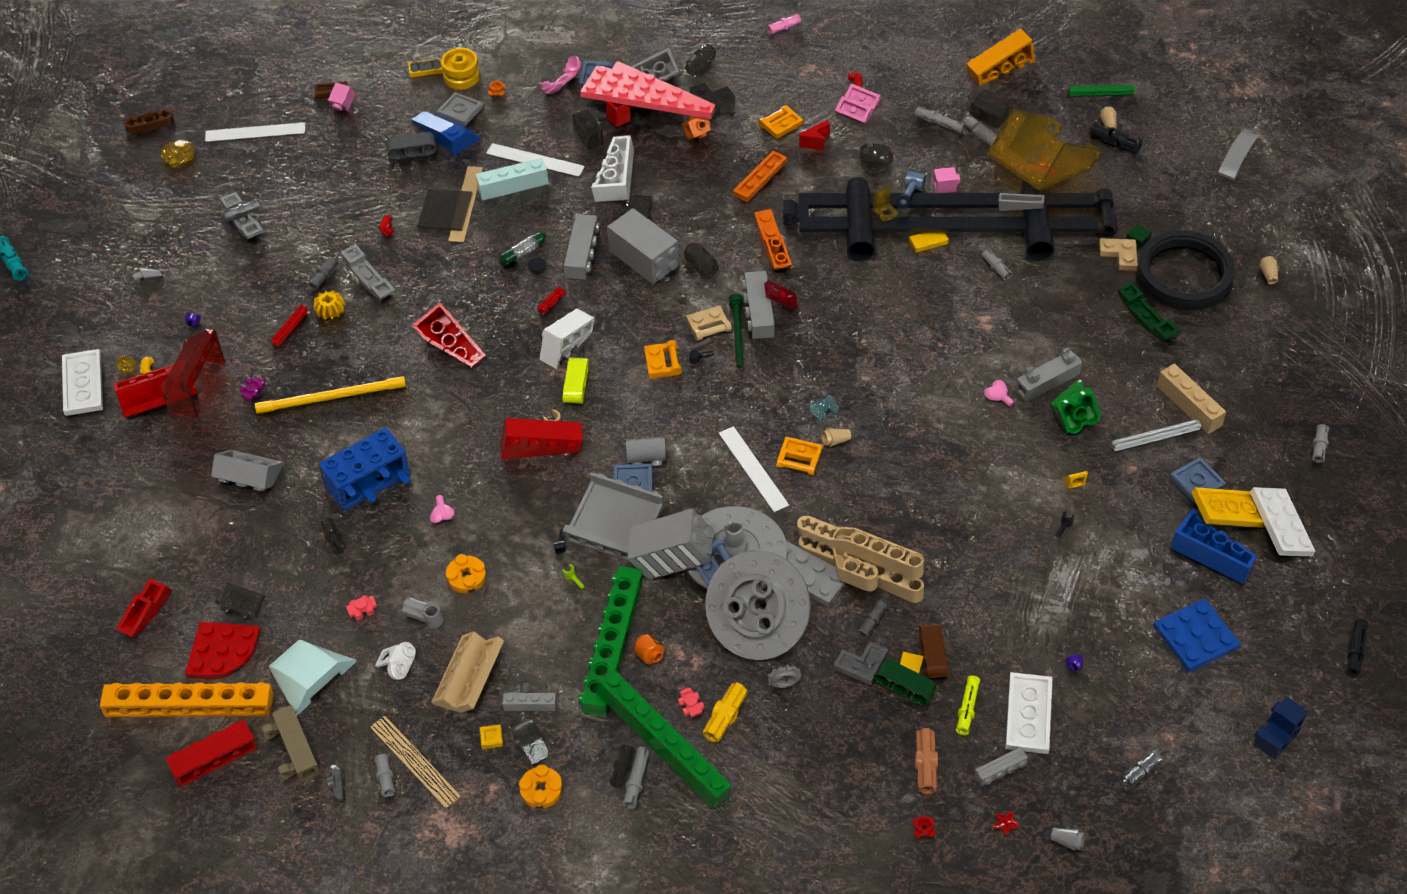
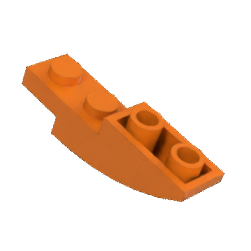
M772 210L754 212V218L759 230L758 235L773 269L778 270L791 267L792 263L783 237L779 233Z

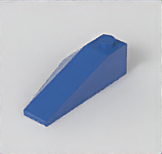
M426 111L411 119L424 132L433 133L436 142L453 156L480 140V137L471 129Z

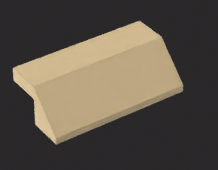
M474 631L462 635L431 703L461 713L474 709L504 640L499 636L485 640Z

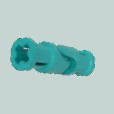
M0 236V257L3 259L7 269L12 272L14 280H24L28 276V270L23 267V262L14 247L10 245L8 237Z

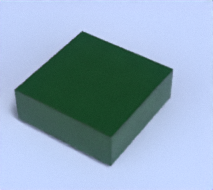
M1137 224L1127 233L1126 238L1136 240V244L1142 246L1151 237L1152 232Z

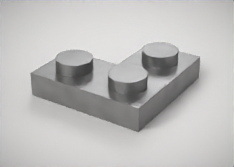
M869 642L861 657L842 649L833 665V669L871 685L874 681L873 676L881 661L888 655V649Z

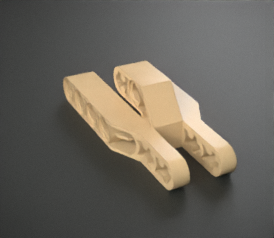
M802 516L798 519V532L802 535L799 538V548L835 566L838 580L865 591H873L878 587L912 603H918L923 600L924 582L919 578L924 573V557L920 553L857 528L836 527L811 516Z

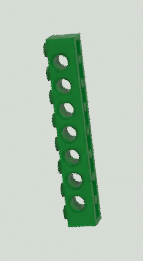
M619 566L617 574H613V589L608 591V607L605 606L603 609L604 621L599 624L598 635L600 636L598 640H595L593 646L595 654L589 660L588 669L590 672L584 678L583 686L585 690L579 696L582 714L607 718L609 706L593 692L597 691L598 681L610 671L615 669L619 673L643 583V572L641 569Z

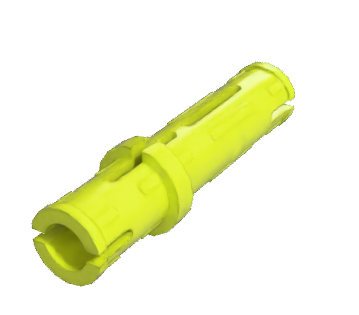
M968 676L962 706L958 710L959 719L956 732L960 735L969 734L971 720L975 716L973 710L980 684V679L976 676Z

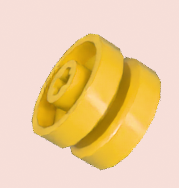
M455 48L447 51L442 56L443 78L448 87L463 90L474 86L479 81L478 59L472 50Z

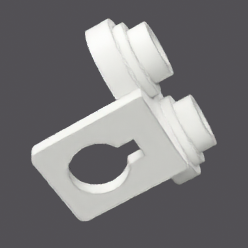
M403 642L383 649L375 666L379 668L388 665V674L392 679H403L406 677L415 658V648L411 643Z

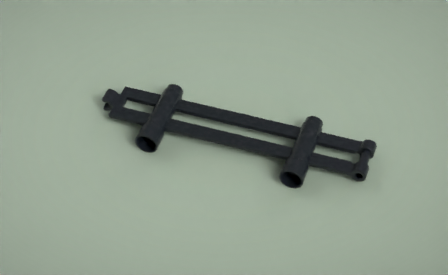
M862 177L850 179L847 183L846 193H799V203L790 199L783 201V224L785 226H792L799 222V232H847V255L855 261L868 260L875 254L874 232H1025L1026 255L1034 261L1047 260L1054 254L1053 232H1099L1106 237L1113 236L1118 232L1116 216L1112 214L1111 210L1114 206V201L1110 189L1102 188L1094 193H1045V187L1041 179L1037 177H1028L1023 180L1020 193H1010L1045 195L1044 207L1040 209H1023V217H872L871 208H899L896 200L904 193H870L868 182ZM912 193L908 208H999L1000 193ZM1097 207L1101 212L1100 218L1095 216L1049 217L1048 208ZM846 208L847 217H809V209Z

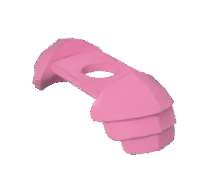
M577 56L568 58L566 68L563 69L565 74L554 83L549 81L539 82L545 94L559 92L565 83L573 77H577L582 67Z

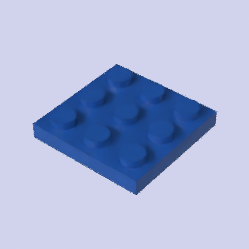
M1205 598L1167 615L1153 624L1155 630L1188 673L1239 649L1241 643Z

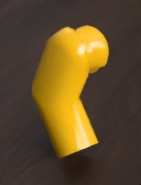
M144 357L141 360V374L151 371L150 367H153L152 363H155L152 357Z

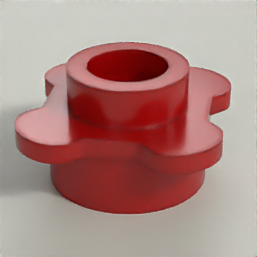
M922 816L913 820L915 837L928 836L932 838L935 836L933 818Z

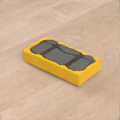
M441 58L408 62L410 78L443 74Z

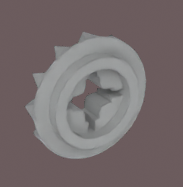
M789 665L785 667L780 666V668L773 669L768 674L769 684L779 688L792 686L801 678L800 669H797L796 666L789 667Z

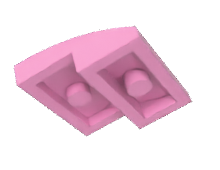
M851 83L846 95L841 97L835 112L865 124L875 111L882 97Z

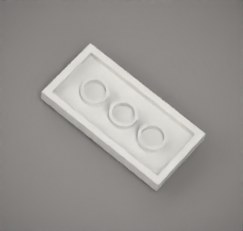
M96 349L62 355L63 412L65 416L103 410L100 350Z
M1253 487L1250 494L1278 555L1312 556L1316 551L1287 490Z
M1010 672L1006 749L1016 750L1021 747L1026 752L1049 753L1052 677Z

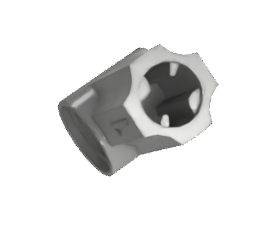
M413 598L406 599L403 603V615L425 622L429 628L433 629L443 624V615L437 603H425Z

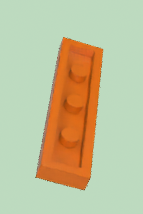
M772 151L733 190V196L748 202L787 163V157Z

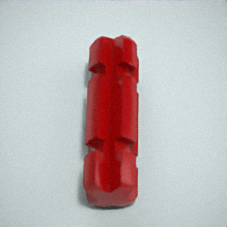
M558 286L554 292L537 306V311L542 315L546 314L549 311L548 309H551L565 295L564 288Z

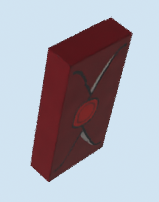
M769 280L764 283L767 298L792 310L798 307L796 293Z

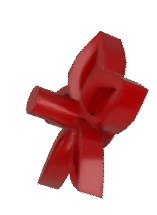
M1008 812L1006 816L996 813L998 822L994 824L993 829L1003 828V833L1008 836L1010 829L1019 827L1017 821L1013 820V812Z

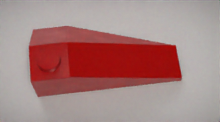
M441 302L412 325L424 340L472 368L486 357L484 352Z

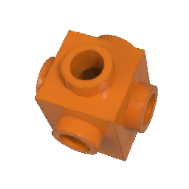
M689 116V120L682 123L688 139L695 137L700 139L707 136L706 132L712 130L710 120L707 118Z

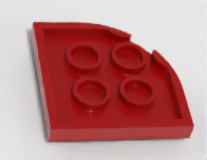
M200 621L185 671L186 678L220 679L232 675L231 672L239 667H244L255 653L261 632L260 626Z

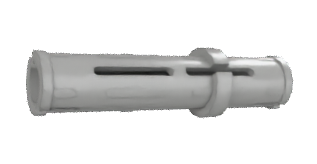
M920 106L917 107L914 114L916 117L927 120L930 124L940 125L959 134L965 128L964 123L957 122L938 114L934 110L930 111Z
M645 747L637 748L630 778L625 785L626 793L622 805L624 807L627 805L628 809L636 808L638 795L643 788L641 783L650 750H646Z

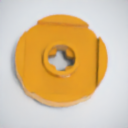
M457 555L446 569V578L449 586L459 593H469L468 590L479 589L486 580L484 563L474 556ZM469 572L470 575L463 577L462 573Z
M541 764L536 768L530 769L519 781L521 798L530 807L543 806V808H548L554 805L561 797V777L555 770L547 768L546 765ZM544 784L545 790L539 789L537 791V785Z

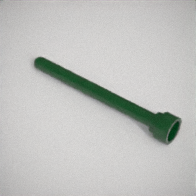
M732 294L729 296V306L733 309L736 366L742 368L744 363L740 309L743 306V296Z

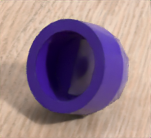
M187 312L185 322L188 326L192 322V327H195L199 324L201 316Z
M1073 655L1065 659L1069 670L1077 672L1076 668L1082 669L1083 659L1081 655Z

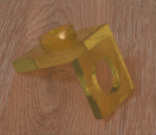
M889 186L874 192L873 210L884 222L899 216V213L890 204L891 188ZM889 210L892 214L884 215L882 211Z

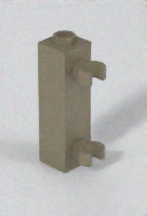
M292 705L279 708L272 713L275 723L263 725L261 728L266 740H270L280 734L292 763L283 764L278 767L282 780H287L294 774H297L300 783L319 776L320 772Z

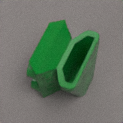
M1081 379L1072 384L1050 403L1055 418L1061 423L1066 434L1078 433L1084 425H1094L1102 416L1094 393L1090 387L1084 389Z

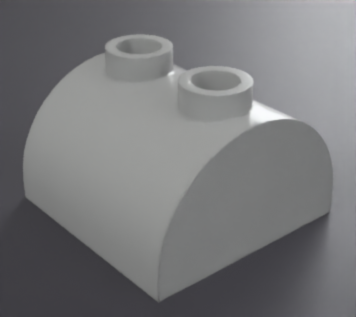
M665 438L627 439V463L643 464V462H650L653 466L662 465V461H666Z

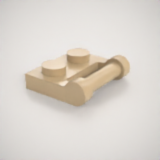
M720 305L686 315V321L696 341L723 331H732L731 323L727 320Z

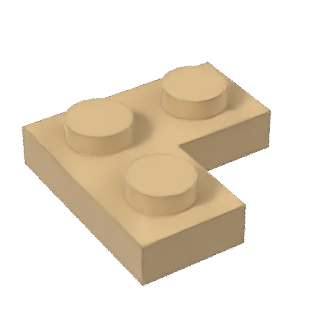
M1100 238V256L1118 257L1119 270L1137 271L1136 240Z

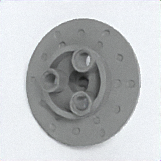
M729 506L714 509L701 516L713 528L714 537L712 543L718 539L723 540L726 545L725 548L731 557L747 551H768L785 559L787 558V543L782 530L775 521L760 511L747 507ZM716 552L714 557L721 566L724 560L719 552ZM696 567L686 569L696 583L708 589V585ZM762 582L761 589L767 586L765 582Z
M747 551L731 557L717 569L707 589L705 607L710 628L725 648L747 659L764 660L782 655L800 640L809 622L811 601L806 582L792 563L768 551ZM762 582L767 584L768 589L766 592L761 589ZM764 600L766 602V608L761 607V604H764ZM735 601L739 604L738 612L733 609ZM765 618L770 620L769 628L764 625Z

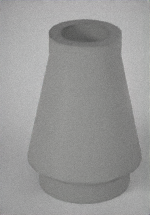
M1054 827L1051 840L1074 851L1076 849L1082 850L1085 833L1080 832V829H1060Z

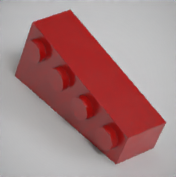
M505 418L500 439L501 460L580 452L583 442L581 422Z

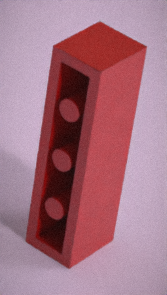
M243 719L219 732L212 733L201 741L192 743L187 748L172 753L165 759L180 788L257 750L258 747L249 727Z

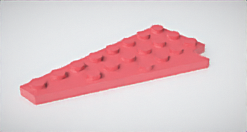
M618 61L612 69L596 66L581 90V97L707 119H711L715 112V104L661 81L652 74L643 73Z

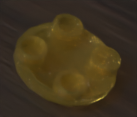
M174 140L162 148L161 157L171 167H177L180 163L193 160L195 158V149L189 141Z

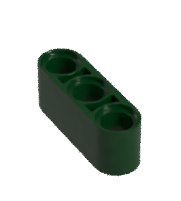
M887 658L881 661L873 676L878 684L920 705H927L936 689V684L931 679Z

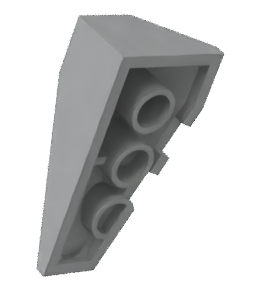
M669 48L631 66L643 73L652 74L661 81H666L680 74L679 66Z

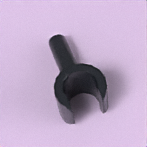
M693 349L690 352L689 362L697 364L700 358L714 355V351L699 352Z
M1067 511L1063 512L1061 525L1055 535L1056 537L1060 538L1064 529L1072 525L1074 514L1071 518H1067Z
M560 529L559 541L553 542L555 554L566 551L563 529Z

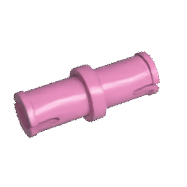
M795 14L786 19L781 18L776 23L769 24V33L773 35L801 24L800 16Z

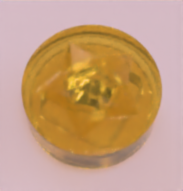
M122 356L117 359L116 368L120 372L131 373L135 370L136 362L131 357Z

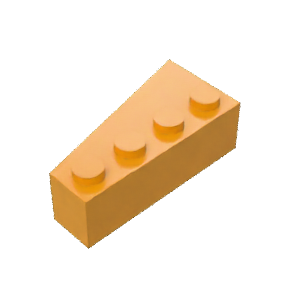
M1020 28L966 63L968 74L980 86L998 78V75L1001 73L1008 74L1015 67L1019 69L1024 67V63L1035 62L1033 41Z

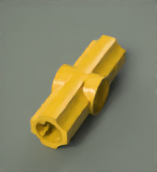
M732 683L723 699L718 700L715 704L712 717L703 730V736L708 741L719 743L728 726L735 722L739 713V707L748 694V690L742 684Z

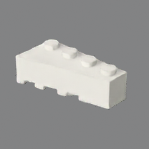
M631 135L613 137L607 151V157L603 160L602 168L596 175V182L591 187L595 202L629 200L634 156Z

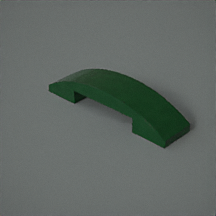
M1132 281L1117 290L1129 312L1151 334L1166 341L1180 332L1168 318L1163 320L1142 298L1144 293Z

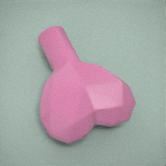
M1002 380L994 381L992 387L984 390V395L987 399L993 401L1002 400L1009 407L1015 403L1007 396V386Z
M442 495L436 496L437 506L430 515V521L432 523H439L443 520L451 519L454 516L453 508L444 504Z

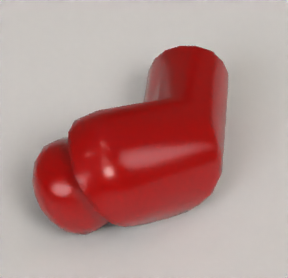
M857 71L849 72L848 80L854 81V85L862 88V75Z
M385 215L379 225V230L384 236L388 237L392 236L394 228L390 227L392 217L389 215Z

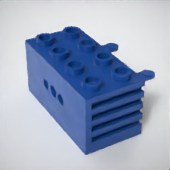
M387 427L318 463L325 488L343 512L366 499L371 503L376 502L375 494L399 481H402L403 484L410 483L408 476L411 474L408 469L406 451ZM381 477L383 480L378 481L377 478Z

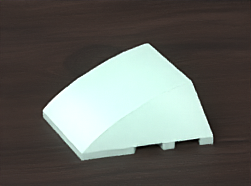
M298 640L269 666V669L297 716L311 704L310 698L338 673L343 675L356 663V660L303 640Z

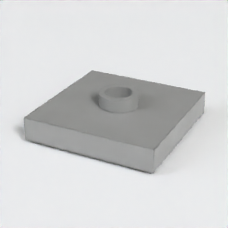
M455 92L436 111L437 116L465 127L483 108V102Z

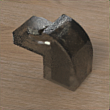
M525 716L507 726L516 745L521 746L530 765H534L550 756L542 740L543 736L530 717Z

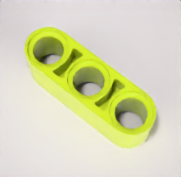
M569 357L563 389V403H583L589 367L588 358Z

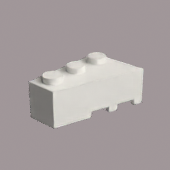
M575 309L549 327H546L542 332L543 339L539 360L558 369L560 367L559 362L564 357L568 358L571 355L570 351L573 347H579L592 333L594 317L579 309Z

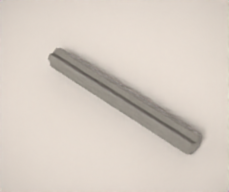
M1194 419L1113 440L1111 447L1113 451H1119L1200 430L1202 425L1199 419Z

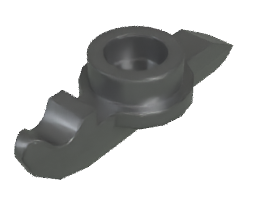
M331 765V770L329 771L331 777L327 778V784L329 789L333 790L335 797L341 801L343 800L341 771L336 765Z

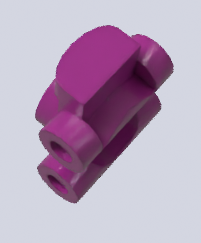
M255 376L253 379L247 377L246 384L248 386L242 385L240 387L241 396L246 401H252L254 397L257 398L260 394L259 389L263 390L266 383L264 379Z

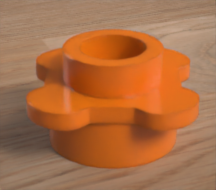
M500 81L491 82L488 95L503 96L504 89L506 88L505 85Z

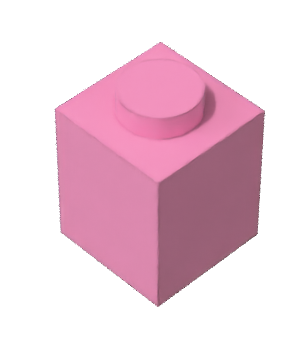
M335 83L328 101L331 103L332 108L337 111H349L355 97V92L350 86Z
M955 168L934 169L933 185L936 193L957 192L960 176L956 174Z

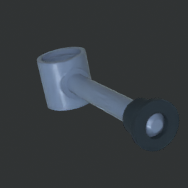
M912 171L907 172L904 185L907 189L896 200L899 208H908L913 191L923 190L926 174Z

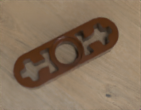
M162 109L129 117L124 121V126L128 133H137L170 125L174 121V116L170 109Z

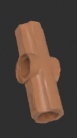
M922 728L916 731L917 751H915V770L917 771V788L923 794H931L937 791L936 771L938 769V753L935 751V732L930 730V728Z

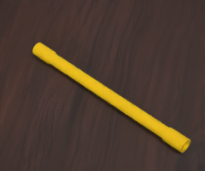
M404 376L379 382L274 401L255 403V409L257 414L277 409L387 389L406 387Z

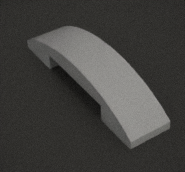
M1243 130L1229 149L1218 171V175L1234 180L1245 158L1259 140L1260 135Z
M236 192L220 198L225 210L237 207L238 204L243 205V201ZM247 214L246 217L242 218L241 216L232 220L238 231L246 239L264 232L257 220L254 221L250 214Z
M356 244L341 251V255L348 267L373 296L381 300L395 292V288L386 278L383 279L366 260L365 254Z

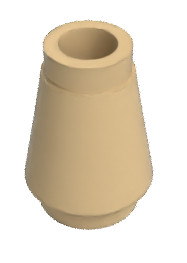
M1113 107L1103 108L1100 111V119L1105 128L1110 127L1117 130L1116 111Z
M1272 256L1262 258L1259 267L1268 284L1277 283L1279 281L1277 260Z
M827 428L825 431H822V442L824 446L829 447L851 440V432L849 429Z

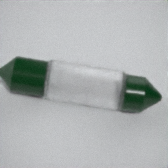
M536 233L533 236L527 237L501 254L499 262L509 265L515 260H519L545 242L546 234Z

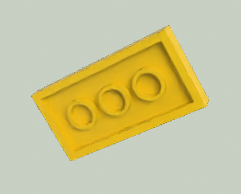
M1195 487L1191 492L1206 524L1266 528L1250 491Z

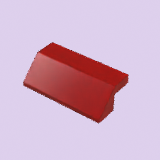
M186 360L113 383L124 418L198 394Z

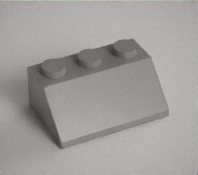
M228 450L214 455L211 477L218 478L220 482L228 483L232 481L236 482L235 485L247 487L249 485L253 486L254 490L265 491L266 488L274 485L284 462Z

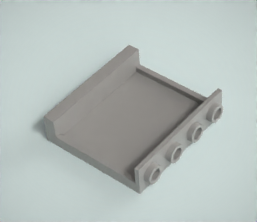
M590 473L591 482L570 525H565L563 529L564 539L629 561L627 558L631 526L658 519L664 507L663 496L656 491L650 492L637 485L631 486L625 484L622 480H613L600 473Z

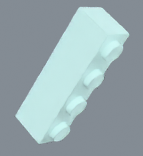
M543 158L475 174L477 189L482 200L548 184L547 168Z

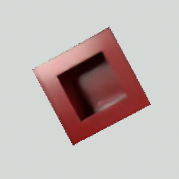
M606 102L607 120L616 127L630 122V105Z

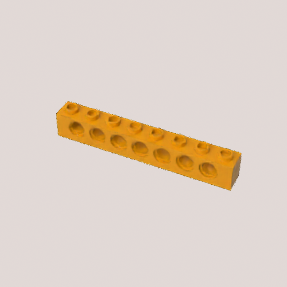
M200 682L195 684L113 683L104 684L100 708L105 717L271 716L274 693L271 684L264 682L257 684H246L243 682L236 684L221 682L215 684Z

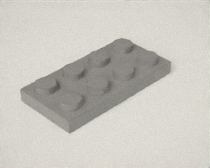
M786 541V560L792 563L802 575L808 587L810 597L829 607L846 584L838 580L835 566Z

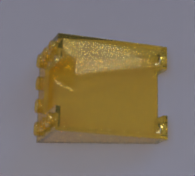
M1012 109L988 150L987 155L1040 191L1092 168L1102 151L1089 142L1084 147L1064 143L1056 136L1063 125L1050 116ZM1050 123L1055 125V130L1052 133H1049L1047 130Z

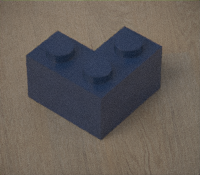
M1287 696L1282 702L1277 701L1271 709L1273 713L1267 719L1266 726L1261 725L1254 734L1256 736L1254 746L1274 760L1299 734L1308 713L1307 710Z

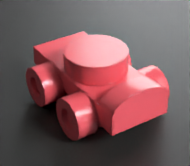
M364 595L357 600H351L346 609L350 618L354 616L356 620H361L363 612H366L368 616L375 613L373 608H376L377 605L373 596L368 597Z
M691 688L680 691L681 698L677 700L680 707L684 705L686 707L682 709L684 716L690 715L692 718L703 714L702 710L705 707L703 702L698 703L697 701L700 700L698 692L693 693Z

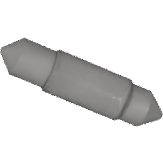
M972 116L965 118V126L978 138L994 149L1004 148L1003 140L990 128Z

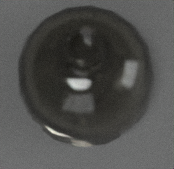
M868 144L860 147L859 162L865 171L871 175H878L889 169L894 152L891 153V148L881 144H873V147H867Z

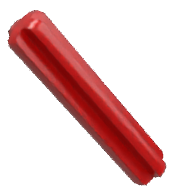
M299 305L271 339L273 346L279 347L308 313L306 306Z

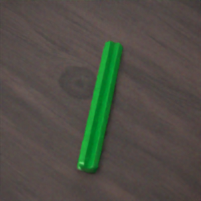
M1135 85L1070 86L1068 94L1069 96L1135 94Z

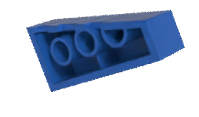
M1192 509L1175 532L1170 548L1244 584L1253 570L1257 556L1239 542L1231 541L1228 538V534L1221 530L1219 532L1211 526L1212 524H1206L1202 518L1197 516L1198 512Z

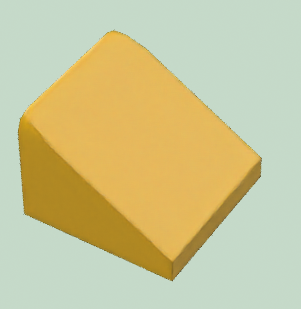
M1084 471L1063 477L1066 488L1071 489L1084 486L1088 472Z

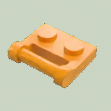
M784 105L772 115L759 119L758 124L762 129H766L773 137L778 139L802 126L803 119L787 105Z
M670 340L664 344L644 346L649 379L675 376L682 373L676 349L678 347L676 341ZM664 352H669L671 367H666Z
M785 437L776 467L807 472L808 475L814 476L823 445ZM788 457L801 461L810 462V465L785 460V458Z

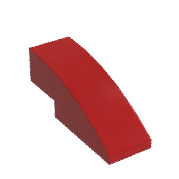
M149 578L141 594H135L116 630L134 638L158 613L172 590Z

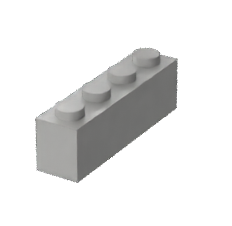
M576 214L564 263L565 278L586 280L587 274L591 272L592 263L590 261L594 259L595 250L593 248L597 246L598 240L596 234L600 233V223L597 222V216Z
M766 271L745 272V280H741L742 291H746L743 294L744 304L748 305V307H745L746 318L750 319V321H747L748 332H752V339L774 337L775 325L771 299L766 297L764 283L767 281Z

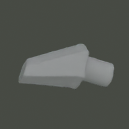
M139 268V272L132 274L134 281H137L141 278L147 280L162 277V274L159 270Z

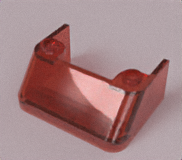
M205 329L184 341L177 360L165 382L161 385V392L163 393L169 413L193 418L198 417L191 395V390L206 362L222 365L226 363L216 330Z

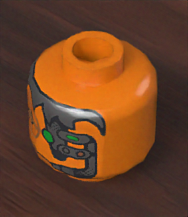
M652 634L641 635L637 638L634 646L635 654L648 665L659 662L665 651L663 643Z

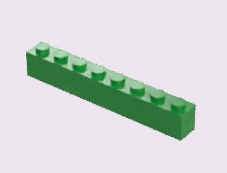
M615 669L598 681L596 694L712 809L729 796L732 785Z

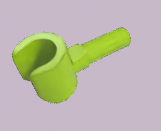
M568 565L569 572L562 569L566 580H572L581 590L585 588L577 578L573 565Z

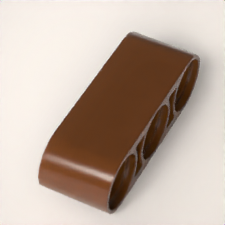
M941 624L919 625V637L926 677H948V665Z

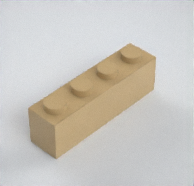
M1176 364L1160 372L1157 387L1192 420L1199 419L1202 425L1201 428L1207 434L1223 425L1226 411Z

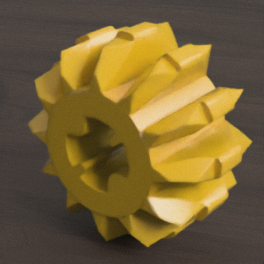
M325 290L324 294L319 293L318 297L314 298L313 307L319 318L323 317L324 320L331 318L333 320L334 317H340V313H344L345 303L340 293H335L333 290L331 292Z

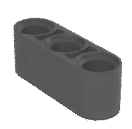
M431 132L393 136L386 140L387 155L390 159L431 155L437 150L435 135Z

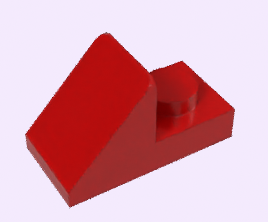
M825 120L799 133V147L824 150L825 139L830 136L831 123Z

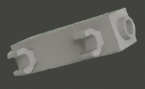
M1068 347L1061 351V356L1036 369L1033 366L1026 369L1025 374L1017 378L1015 391L1027 403L1080 375L1081 359Z

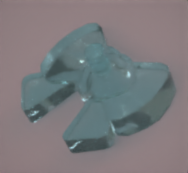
M827 395L824 400L810 403V410L813 415L818 416V419L826 420L825 412L829 409L834 415H837L839 406H836V400L831 395Z

